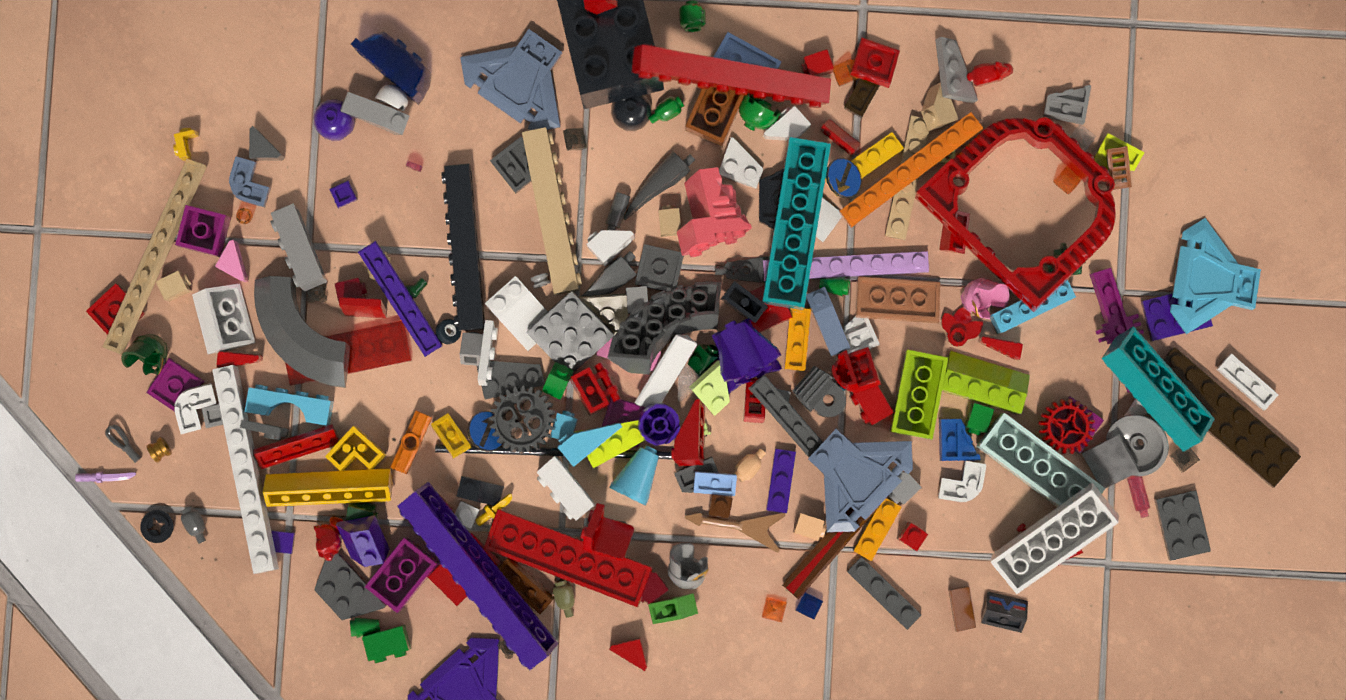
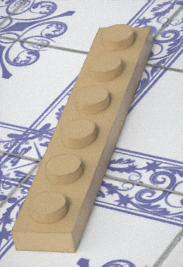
M911 115L900 165L926 146L929 131L924 118ZM919 178L893 196L885 232L886 237L906 240Z

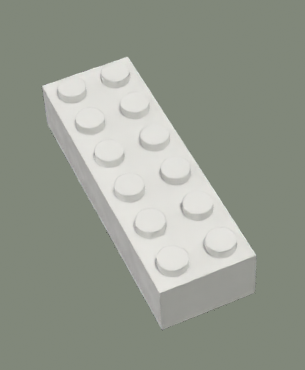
M1091 483L994 552L990 562L1014 592L1018 594L1118 524L1119 515L1097 487Z

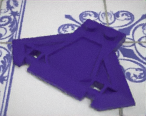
M470 638L466 642L470 648L465 652L459 648L420 684L423 690L419 694L413 690L408 695V700H425L428 696L432 700H498L496 697L499 639ZM476 654L479 658L473 663L470 658Z

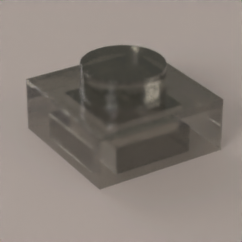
M583 128L563 130L567 151L587 148Z
M1179 448L1169 455L1181 472H1185L1200 460L1191 448L1184 452Z

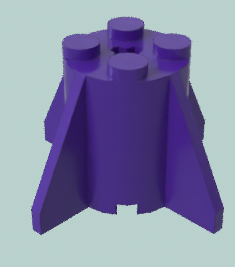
M745 319L738 324L736 321H732L724 326L725 330L712 335L719 351L721 376L724 382H727L728 394L742 384L751 382L750 379L755 376L759 378L763 374L782 369L776 360L781 356L778 348L753 328L749 319Z

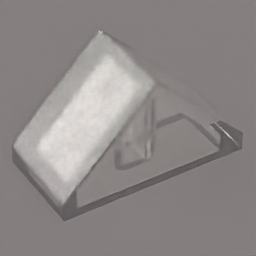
M687 363L678 375V401H683L692 392L689 386L699 378L697 373Z

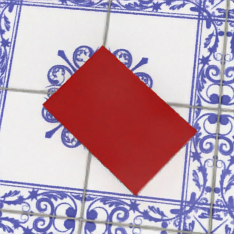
M470 533L497 566L501 561L491 551L484 549V544L473 533ZM441 564L428 576L456 606L467 597L466 591L453 580L452 574Z

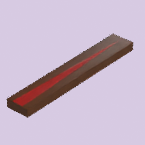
M850 507L846 513L850 516L854 509ZM872 514L866 520L860 516L856 520L860 527L854 532H828L782 586L799 600Z

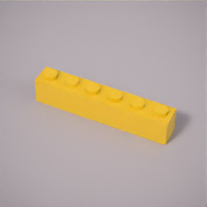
M390 469L266 474L263 495L266 507L391 501L393 481Z

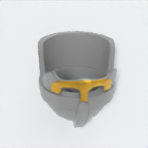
M692 543L675 545L670 551L668 566L670 579L677 587L693 590L699 587L709 570L708 557L705 556L700 560L695 559L694 545Z

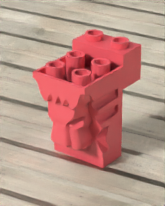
M718 167L699 169L684 183L693 219L677 231L682 256L698 257L702 255L703 251L722 242H725L726 245L738 242L737 239L746 236L745 233L752 229L747 217L741 214L740 206L736 204V190L733 189L732 185L722 184V177Z

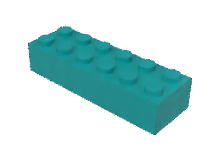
M1134 326L1116 336L1101 358L1105 365L1112 370L1119 381L1127 387L1133 397L1142 404L1147 413L1157 421L1183 452L1202 442L1215 418Z

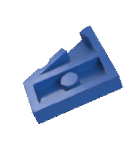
M939 419L940 461L981 460L980 455L976 453L972 445V439L966 433V428L961 419Z

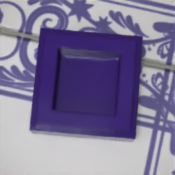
M349 181L329 189L338 208L357 201Z

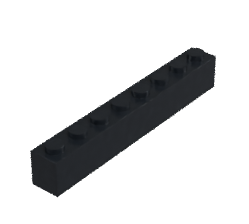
M470 164L444 166L445 172H441L442 183L446 184L447 192H443L444 204H448L445 220L446 225H450V233H447V242L452 247V253H449V264L454 269V274H451L450 277L451 285L455 286L456 294L452 295L453 306L457 307L458 314L454 315L455 327H459L461 332L484 330L485 316L472 170Z

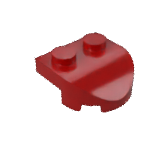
M869 347L850 354L845 350L838 355L837 361L832 365V374L842 388L850 392H861L881 384Z

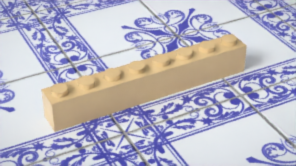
M546 127L522 132L554 295L565 294L571 290L574 292L579 291V285H582L580 273L575 271L574 265H578L576 253L571 251L570 245H574L572 232L568 233L566 225H570L568 212L564 213L562 205H565L566 201L564 192L560 193L558 185H561L562 181L560 172L556 173L554 165H557L558 161L556 152L552 153L550 145L554 144L552 132L548 133Z

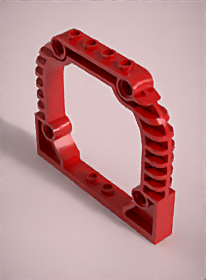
M1045 117L1039 118L1036 122L1028 118H1006L994 122L985 128L957 156L950 159L916 192L915 198L1026 306L1035 312L1111 235L1116 219L1115 202L1111 194L1115 182L1107 168L1098 165L1091 153L1085 152L1079 147L1080 144L1076 139L1070 138L1064 133L1065 130L1060 124H1055L1052 120ZM1043 127L1048 133L1043 134L1039 132L1038 128ZM1024 139L1034 148H1048L1085 183V195L1095 206L1096 210L1091 226L1058 258L1046 256L1041 259L1037 267H1018L1015 271L1011 272L995 257L996 253L989 246L985 247L980 242L981 239L976 233L967 230L954 216L958 211V195L965 193L969 185V174L1007 141ZM960 179L963 185L957 186L953 183V180ZM1098 184L1106 185L1108 190H1101ZM1050 265L1053 268V272H1046L1043 266Z

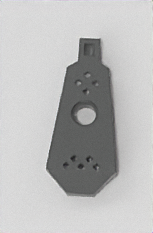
M769 257L727 262L724 267H715V275H725L727 279L765 283L763 260H769ZM744 266L749 267L750 272L748 274L743 273L742 268Z

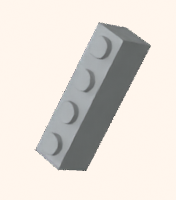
M293 203L272 212L273 220L270 223L273 230L279 233L280 238L277 240L281 249L286 251L287 257H285V261L289 269L292 268L295 275L292 278L296 287L300 286L302 290L307 291L326 283L327 279L299 209Z

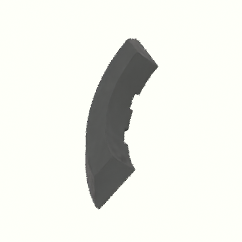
M268 276L256 279L254 285L256 313L261 329L274 351L285 363L305 377L322 384L346 388L350 355L349 345L346 342L324 337L307 325L299 312L296 299V285L291 277Z
M695 282L694 285L685 287L679 285L672 291L665 292L664 290L651 296V299L644 304L640 303L631 311L630 316L625 321H622L619 330L613 336L608 359L628 373L650 375L651 366L657 354L665 345L673 340L676 334L684 335L689 332L707 329L717 330L721 282Z

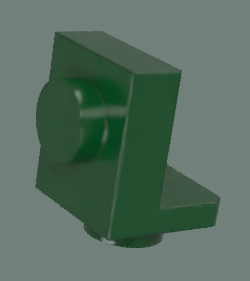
M699 344L687 365L700 377L712 366L715 360H720L718 348L713 344Z

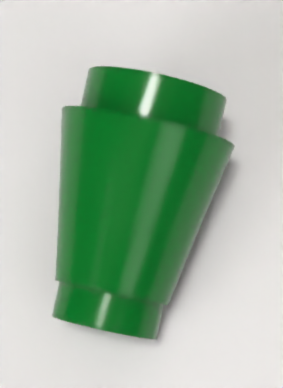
M845 276L821 278L819 289L825 287L828 293L843 297L844 295H849L850 279H846Z
M355 618V620H350L351 637L360 638L380 632L379 619Z

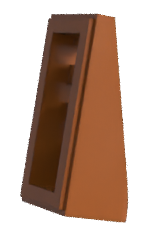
M1128 147L1105 149L1110 176L1114 180L1126 178V182L1116 183L1113 190L1132 187ZM1123 154L1122 158L1112 159V155ZM1124 162V166L1113 167V163ZM1125 170V174L1114 175L1113 172Z

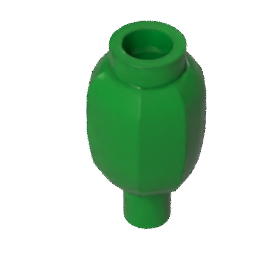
M670 96L656 106L655 113L650 116L649 120L652 124L658 120L663 122L669 121L679 115L682 111L681 108L685 105L679 96Z

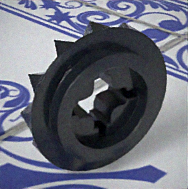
M162 510L150 511L142 518L140 524L141 533L149 542L162 543L171 537L174 530V520L169 516V513ZM155 520L158 523H165L160 528V532L158 530H150L155 526Z

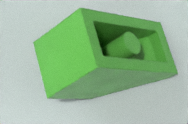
M693 593L657 601L648 605L653 624L680 620L699 614Z

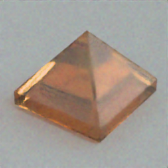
M767 597L762 618L782 623L787 602Z

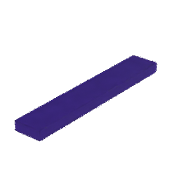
M377 241L359 250L358 253L424 357L442 347V343L437 338L432 327Z

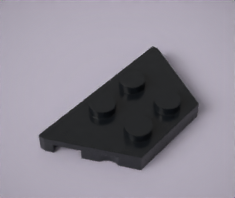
M784 169L759 180V223L773 230Z

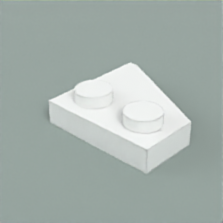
M731 137L719 173L721 177L756 189L763 168Z
M855 316L843 330L850 349L847 350L849 354L866 347L871 349L879 345V341L868 318H856Z

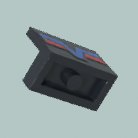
M987 592L986 607L981 617V623L1022 633L1027 621L1028 601Z

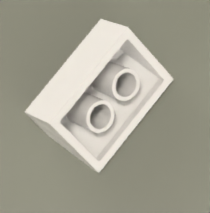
M240 283L206 288L192 295L207 354L218 353L219 351L225 352L255 343Z
M554 456L537 471L539 475L537 477L538 481L544 488L548 486L551 489L552 493H550V496L557 504L559 502L565 507L563 512L570 520L572 518L578 520L596 505L557 456Z

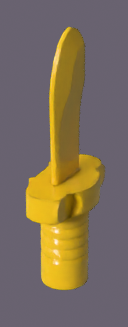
M507 494L493 507L488 504L485 505L484 509L486 512L475 519V522L481 526L491 517L494 519L497 510H501L511 502L512 494Z

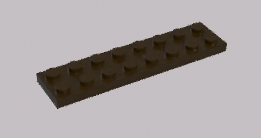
M1173 347L1163 360L1215 418L1208 433L1269 486L1275 488L1301 456L1176 347Z

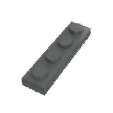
M862 557L848 569L847 572L907 630L919 619L921 614Z

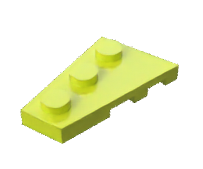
M638 420L620 423L622 427L587 455L593 468L645 441L640 434Z

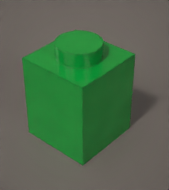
M555 362L542 392L561 400L574 370Z
M971 403L965 422V428L969 429L968 432L978 436L981 433H987L994 409Z

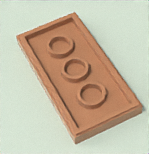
M858 276L856 318L939 323L940 282Z

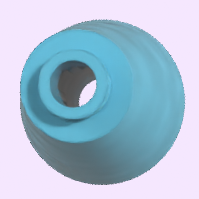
M647 445L644 449L640 447L612 481L609 488L646 506L659 456L655 455L657 450Z

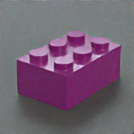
M404 537L365 588L396 613H399L437 567L439 562L411 539Z

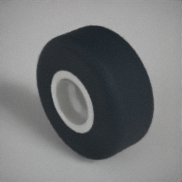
M445 319L437 325L436 336L444 344H453L460 338L461 331H459V327H455L454 320ZM446 329H450L451 334H448Z

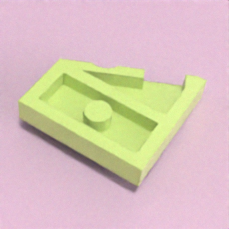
M719 360L689 386L714 416L730 402L727 382H724L721 376Z

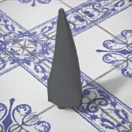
M674 151L671 152L641 187L623 219L627 220L651 199L676 185L691 171L688 166L695 161L693 156L689 154L682 161Z
M631 251L624 257L620 255L604 269L581 296L609 295L637 275L628 264L636 258Z

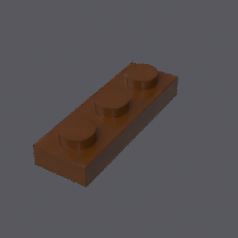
M506 558L498 567L523 600L539 614L555 599L514 560Z

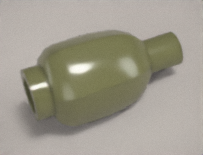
M564 579L555 581L553 594L557 606L564 610L566 618L574 616L572 607L575 597L572 585Z

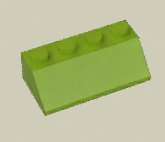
M913 350L905 351L890 432L933 440L948 357Z
M950 351L942 391L1018 415L1022 414L1028 393L1030 375Z

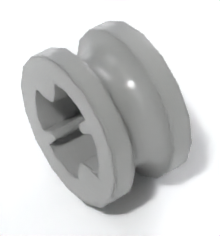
M548 273L531 278V281L534 282V289L551 283L547 279Z

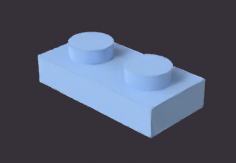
M695 471L693 493L735 496L737 475Z

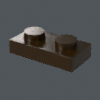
M860 79L844 109L862 119L880 85Z

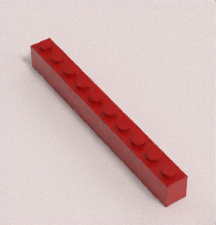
M640 45L634 48L632 73L639 74L640 78L651 79L652 76L659 77V81L662 82L676 80L680 85H690L693 83L702 89L716 87V91L719 92L733 90L737 95H747V93L754 94L755 98L764 99L767 96L772 97V100L777 102L790 100L791 104L803 105V103H807L811 108H821V105L828 104L830 100V78L648 45Z

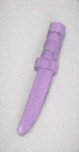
M136 473L76 474L75 480L76 482L91 481L102 483L103 481L130 479Z

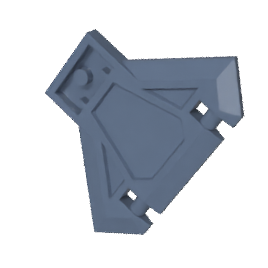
M528 29L516 47L460 57L466 86L472 88L476 84L480 87L478 94L520 124L524 119L530 122L529 130L545 127L547 130L560 128L551 70L563 53ZM482 73L488 76L486 81L480 78ZM532 108L538 112L536 116L530 113Z
M837 428L808 458L824 474L827 532H854L860 527L856 520L860 516L866 520L902 482L898 475L902 471L909 474L913 470L912 441L852 443ZM892 462H895L897 465L892 470L888 468ZM851 507L854 511L849 516L846 511Z

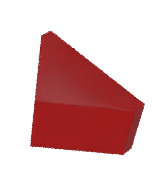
M640 637L612 644L609 648L610 651L641 670L645 671L647 669Z

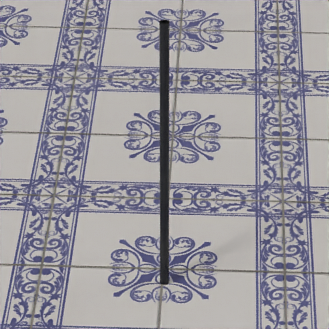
M444 444L435 445V453H449ZM471 445V448L464 452L468 454L564 456L558 448L540 447L539 450L532 447V453L527 452L525 448L524 453L521 454L518 448L516 452H512L511 447L505 449L503 446H499L493 450H486L477 445ZM627 450L614 458H632L638 450ZM657 451L655 454L659 456V459L673 460L671 451Z

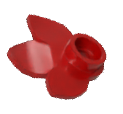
M965 307L959 309L954 316L944 313L941 321L942 328L948 333L947 339L949 343L955 347L964 345L968 339L976 338L983 328V322L971 321V314ZM955 333H959L961 335L960 340L954 339Z

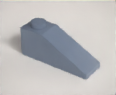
M823 287L807 294L808 305L830 355L834 356L850 349L826 288Z

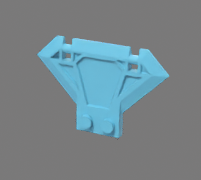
M1206 218L1183 231L1181 239L1187 241V247L1180 246L1172 297L1178 299V304H1171L1170 312L1186 335L1230 306L1249 310L1255 309L1261 269L1238 264ZM1196 243L1199 244V249L1195 248ZM1187 301L1191 302L1190 307H1186Z

